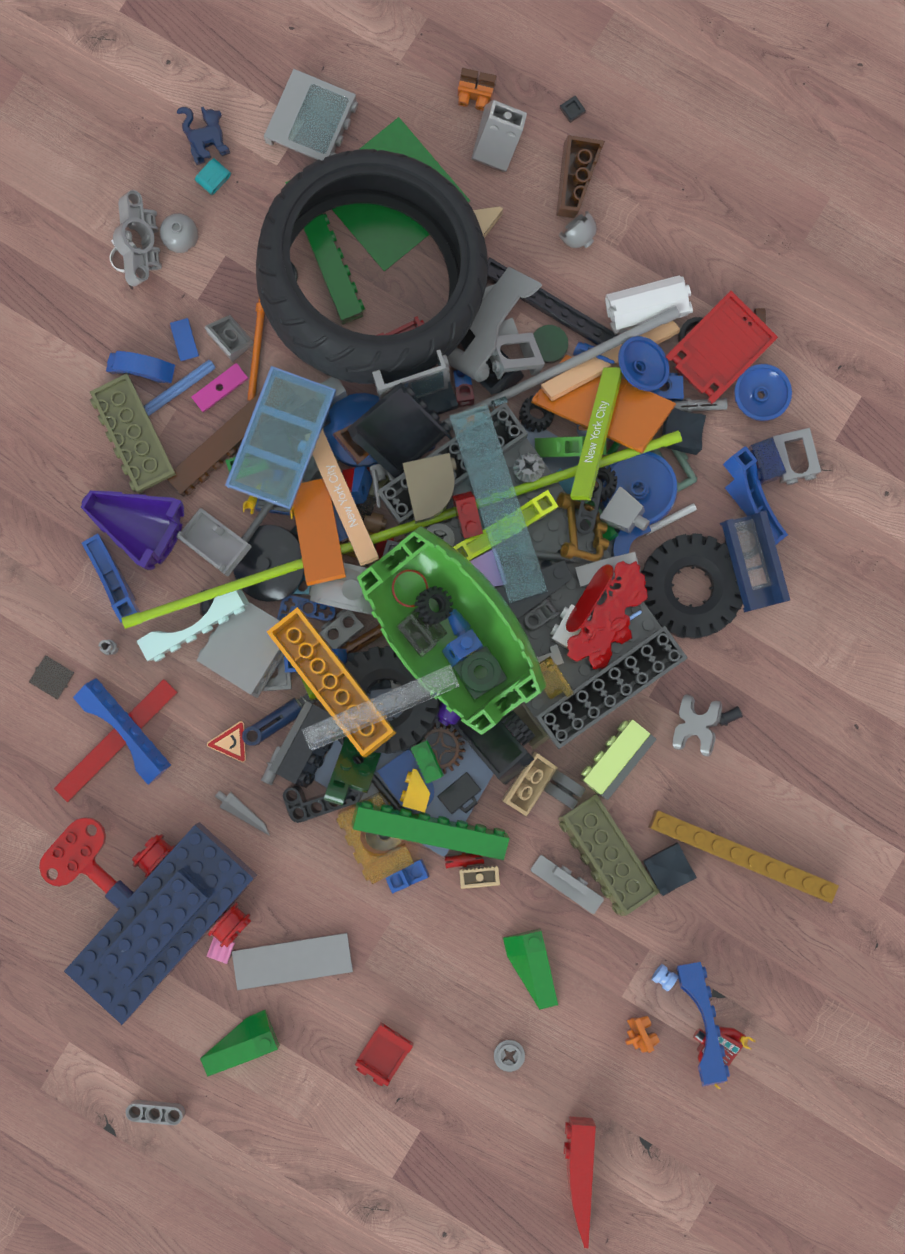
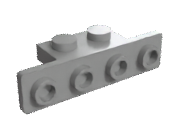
M543 855L538 857L530 869L531 872L592 914H595L604 900L603 897L587 887L588 882L581 877L574 878L571 876V870L563 865L561 868Z

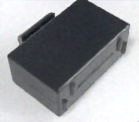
M466 772L437 797L451 814H454L458 809L467 813L478 804L474 796L481 789ZM472 799L473 802L464 809L463 805Z

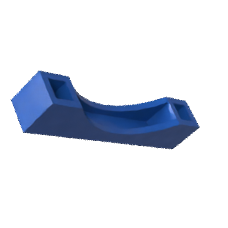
M97 678L86 683L75 694L74 700L85 712L104 719L119 732L131 752L136 772L148 785L158 779L171 766L166 757L155 747L153 742L149 740L141 728L137 726Z
M701 962L677 966L676 970L680 988L695 1002L705 1025V1049L698 1065L702 1087L725 1083L728 1081L727 1077H730L728 1065H724L722 1058L725 1057L723 1045H720L718 1040L721 1034L719 1026L715 1025L713 1018L716 1017L715 1007L710 1005L709 998L712 997L710 986H706L705 978H707L705 966L702 967Z

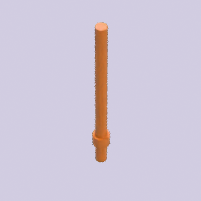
M260 298L258 303H256L255 310L257 318L247 401H251L256 395L265 315Z

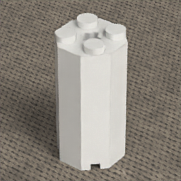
M680 275L606 294L607 298H605L607 315L612 321L610 325L615 335L651 320L675 306L679 311L680 317L693 313L692 304L689 302V296H691L690 287L685 285L684 277H680Z

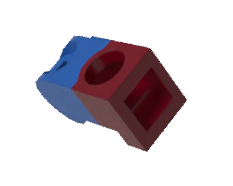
M453 370L458 407L474 405L471 378L458 370Z

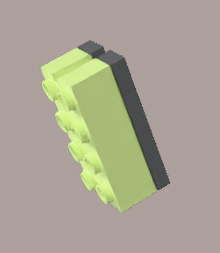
M633 719L625 720L617 728L618 734L611 736L607 740L605 750L599 751L593 758L595 761L593 765L587 766L581 773L583 777L580 780L597 794L599 793L603 799L608 800L657 740Z

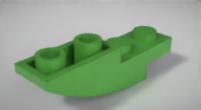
M586 436L535 438V450L540 457L581 456ZM606 442L602 455H607Z

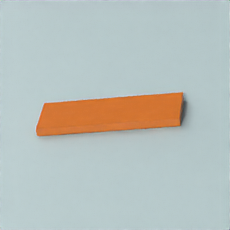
M321 478L301 483L293 503L306 584L310 586L345 578L346 573L333 503L324 480Z

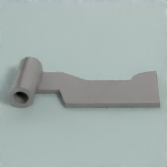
M508 267L482 302L470 327L476 337L465 352L456 347L447 357L449 365L477 382L487 379L489 376V366L486 364V361L496 348L500 324L520 297L526 298L531 296L542 284Z

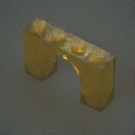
M380 792L359 801H370L376 806L385 804ZM356 804L338 812L337 823L341 829H345L347 833L345 839L349 846L353 845L356 851L353 853L358 864L362 863L364 867L362 873L366 881L370 880L374 884L414 864V860L405 843L385 853H373L363 846L360 839L361 831L353 830L351 825Z

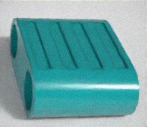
M213 158L196 175L194 180L208 193L213 195L230 178L231 172Z

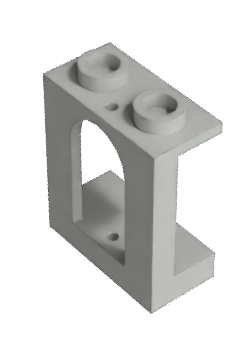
M533 333L498 336L496 348L489 357L492 369L498 379H501L504 372L528 369L531 376L537 375L545 365ZM519 344L524 358L507 359L501 354L500 348L503 345Z
M810 428L773 436L769 440L777 456L782 476L780 483L786 482L787 485L798 483V479L805 478V481L817 478L816 475L821 472ZM803 440L809 466L806 472L798 474L791 469L785 444Z

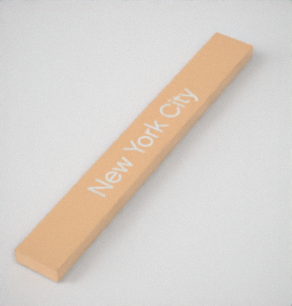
M322 429L312 455L360 566L379 559ZM311 433L304 435L307 442L309 441Z

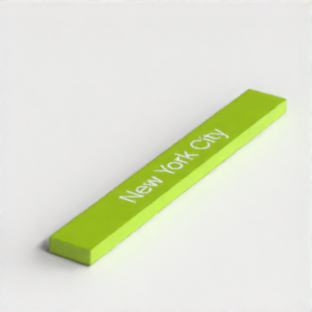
M620 367L603 368L570 495L572 500H591L623 375Z

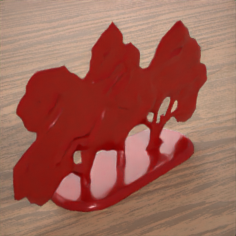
M624 561L618 562L615 570H613L610 564H606L595 573L566 622V630L568 632H575L581 628L578 635H574L567 640L568 657L577 662L589 656L593 669H603L607 667L612 656L611 643L615 641L623 644L632 639V633L629 629L630 617L625 614V609L630 606H638L648 598L645 587V575L639 572L640 565L637 564V561L631 564H627ZM614 583L621 584L619 589L610 588V586H614ZM606 589L607 598L603 604L598 605L597 603ZM593 611L592 619L590 621L587 620ZM585 627L589 630V633L584 631Z

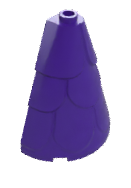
M90 490L82 500L81 508L101 531L107 533L116 545L122 548L138 566L146 570L155 569V564H162L174 548L178 540L177 534L182 529L183 524L180 523V518L184 516V505L181 500L175 498Z

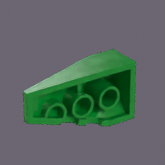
M541 929L503 937L507 957L539 1010L557 1006L558 1001Z
M266 1010L245 1018L200 1058L207 1077L278 1050L280 1044Z

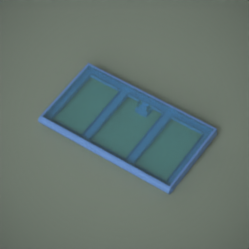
M271 366L225 486L291 510L336 394V389Z

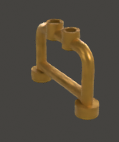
M561 492L557 497L556 503L559 508L567 509L570 543L565 542L560 550L561 557L572 559L574 556L593 562L601 560L604 556V551L609 546V540L604 539L602 536L607 531V523L601 522L600 513L598 512L596 525L592 530L595 534L593 547L596 548V554L579 550L575 508L580 509L581 502L572 500L570 494ZM585 503L587 510L592 511L595 509L594 506Z

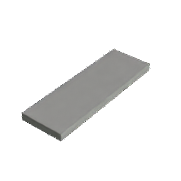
M348 933L232 951L237 990L353 972Z

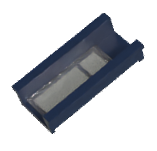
M763 511L751 516L729 519L720 523L724 531L743 601L744 613L790 601L767 512Z

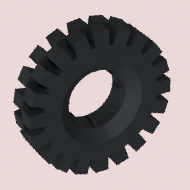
M692 533L691 535L683 534L669 539L649 556L644 564V569L641 571L645 575V587L648 596L647 600L644 601L645 605L660 626H665L675 637L696 639L712 635L731 623L743 605L728 546L725 543L720 544L717 542L718 539L714 537H704L702 534ZM685 567L694 569L696 567L704 571V575L709 577L711 594L707 601H702L703 605L692 607V604L686 606L678 601L679 598L674 596L672 590L674 584H672L675 574L681 572L680 569Z
M391 646L369 648V651L358 653L354 656V660L348 661L345 664V667L366 694H371L369 692L376 683L381 684L382 680H393L395 684L399 682L405 689L403 693L407 694L406 707L403 706V713L399 717H392L393 720L388 721L397 733L373 752L391 754L408 750L414 744H419L425 738L424 736L434 727L435 718H438L440 700H436L421 686L404 666Z

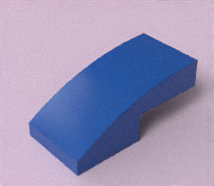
M185 318L170 322L180 361L198 357L199 353L189 319Z
M423 859L385 875L392 894L430 877Z

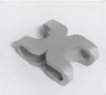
M686 694L683 696L679 715L685 723L679 724L675 728L673 748L677 750L683 749L687 739L697 735L701 740V753L704 756H710L714 748L716 736L709 728L719 724L722 703L717 700L713 701L705 714L697 715L694 711L695 700L693 696Z

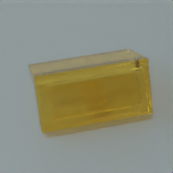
M551 656L539 663L546 682L544 690L550 699H553L562 692L565 693L567 698L574 694L571 686Z

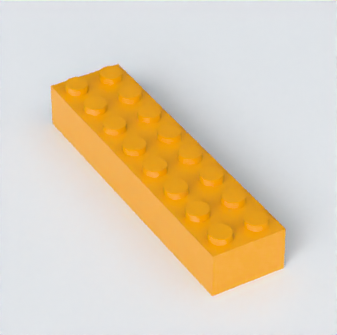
M297 607L267 631L271 639L363 757L370 755L397 733L302 610Z

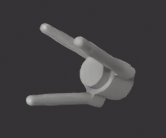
M376 464L369 468L373 480L375 501L377 502V507L380 508V497L377 493L379 490L378 482L386 480V475L390 481L394 480V478L380 464Z

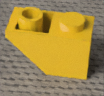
M413 768L412 772L408 771L405 781L409 783L407 791L403 790L400 801L403 802V807L425 813L430 792L418 770Z

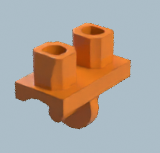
M642 1016L628 1019L627 1022L631 1029L627 1031L629 1038L625 1040L626 1044H633L635 1050L640 1048L642 1053L654 1051L653 1047L660 1041L655 1033H650L649 1035L646 1033L645 1029L651 1026L649 1017Z

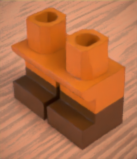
M462 68L458 86V105L468 107L469 100L472 99L476 100L475 108L484 111L485 105L491 102L497 76L480 72L478 81L479 71Z

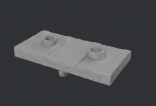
M202 508L196 512L184 529L177 534L179 540L227 577L251 548L250 544Z

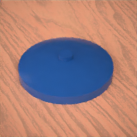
M369 393L351 394L336 402L329 410L331 423L324 427V434L334 457L340 462L352 467L366 466V468L379 464L373 457L368 455L357 465L333 436L335 432L353 424L380 401L379 396Z
M646 452L608 465L611 467V472L613 470L616 472L615 476L618 478L615 493L619 487H622L642 504L645 510L642 517L650 521L649 525L664 518L672 509L676 501L678 485L672 467L664 458L655 453ZM601 478L603 482V487H605L607 483L604 479ZM607 497L606 501H603V499L601 498L605 508L612 499V497L610 499Z

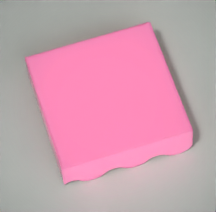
M213 937L206 957L227 964L235 942H232L228 947L225 945L220 947V942Z

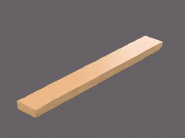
M671 321L640 336L660 344L679 334L680 328L674 321ZM623 344L600 354L615 361L614 364L594 357L541 384V389L553 401L602 375L603 368L619 366L618 355Z

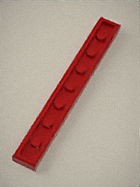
M163 679L128 715L142 729L178 692ZM114 728L54 788L66 802H69L126 745L119 732Z

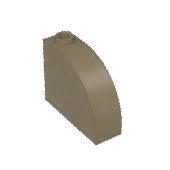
M448 453L403 463L415 523L426 522L437 517L446 509L453 496L455 483L453 470H457L455 459L450 458Z

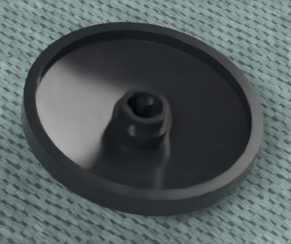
M259 526L248 541V544L251 545L250 550L235 567L233 573L235 579L238 580L301 559L299 539L290 530L281 526ZM304 568L242 588V590L250 597L260 601L272 602L283 600L291 596L302 584L305 577Z

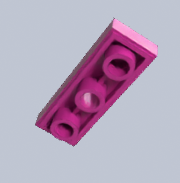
M235 363L191 398L204 413L247 381L248 377L239 365ZM219 386H223L221 391H217Z

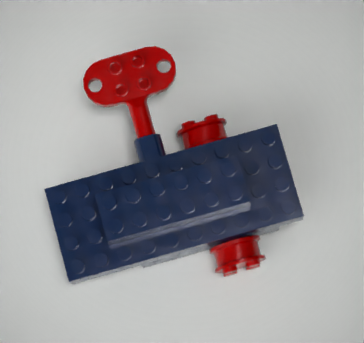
M84 817L72 822L40 860V873L47 883L60 887L71 883L79 874H85L106 893L105 898L118 909L114 916L64 972L121 1025L133 1015L208 931L207 935H213L220 942V947L224 945L228 947L238 937L236 932L241 933L251 922L249 919L251 915H246L238 908L239 904L237 902L232 907L231 905L248 888V885L255 879L257 874L200 822L195 824L176 846H170L163 839V834L151 837L144 845L147 848L141 852L139 851L132 858L134 862L132 866H138L145 873L146 878L135 892L121 880L117 882L97 864L95 859L105 844L106 833L101 823L94 818ZM90 824L97 828L95 835L88 833L87 829ZM51 868L58 872L56 879H52L49 876Z

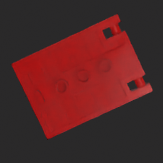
M730 291L665 357L668 359V362L672 360L677 365L675 369L700 394L705 392L709 396L707 401L713 404L778 336ZM680 351L685 355L683 359L677 355ZM712 384L718 388L716 391L710 387Z

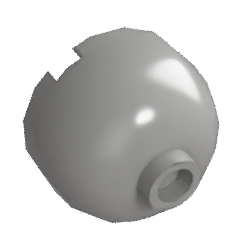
M586 211L585 216L580 214L565 227L568 229L565 233L562 231L559 233V237L572 248L584 246L587 248L594 242L593 237L596 234L597 226L594 218Z
M176 213L164 219L160 227V237L163 244L170 251L185 253L192 246L196 245L198 229L194 221L187 215Z

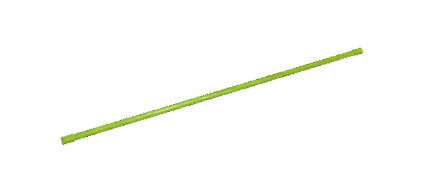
M679 430L651 440L643 453L682 442ZM631 448L602 457L599 468L640 455L641 453ZM578 465L541 477L534 482H526L476 499L477 509L575 477ZM455 507L444 510L437 517L429 521L416 524L415 520L369 536L372 543L376 544L418 529L420 526L426 527L456 517ZM350 542L340 545L342 555L354 551ZM302 558L143 612L122 617L123 626L127 629L144 621L304 568Z

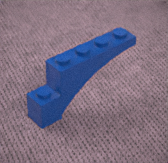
M745 446L723 464L734 478L725 489L747 516L763 511L767 512L776 545L788 534L777 520L764 495L756 466L758 460Z
M96 534L82 542L81 544L105 588L111 607L120 623H122V617L140 612L134 602L136 601L135 596L101 536Z

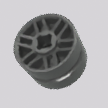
M556 770L552 780L557 785L548 782L544 791L573 810L578 800L572 795L582 797L586 789Z

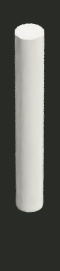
M693 503L650 525L651 532L649 534L696 511L695 504Z

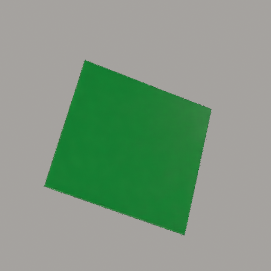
M399 117L360 148L376 149L377 151L385 150L417 159L443 175L463 194L468 203L470 202L469 198ZM350 204L332 209L384 272L429 236L428 232L416 221L388 207L375 204Z

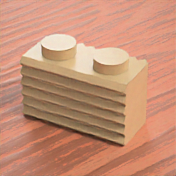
M497 865L459 869L461 889L500 885Z

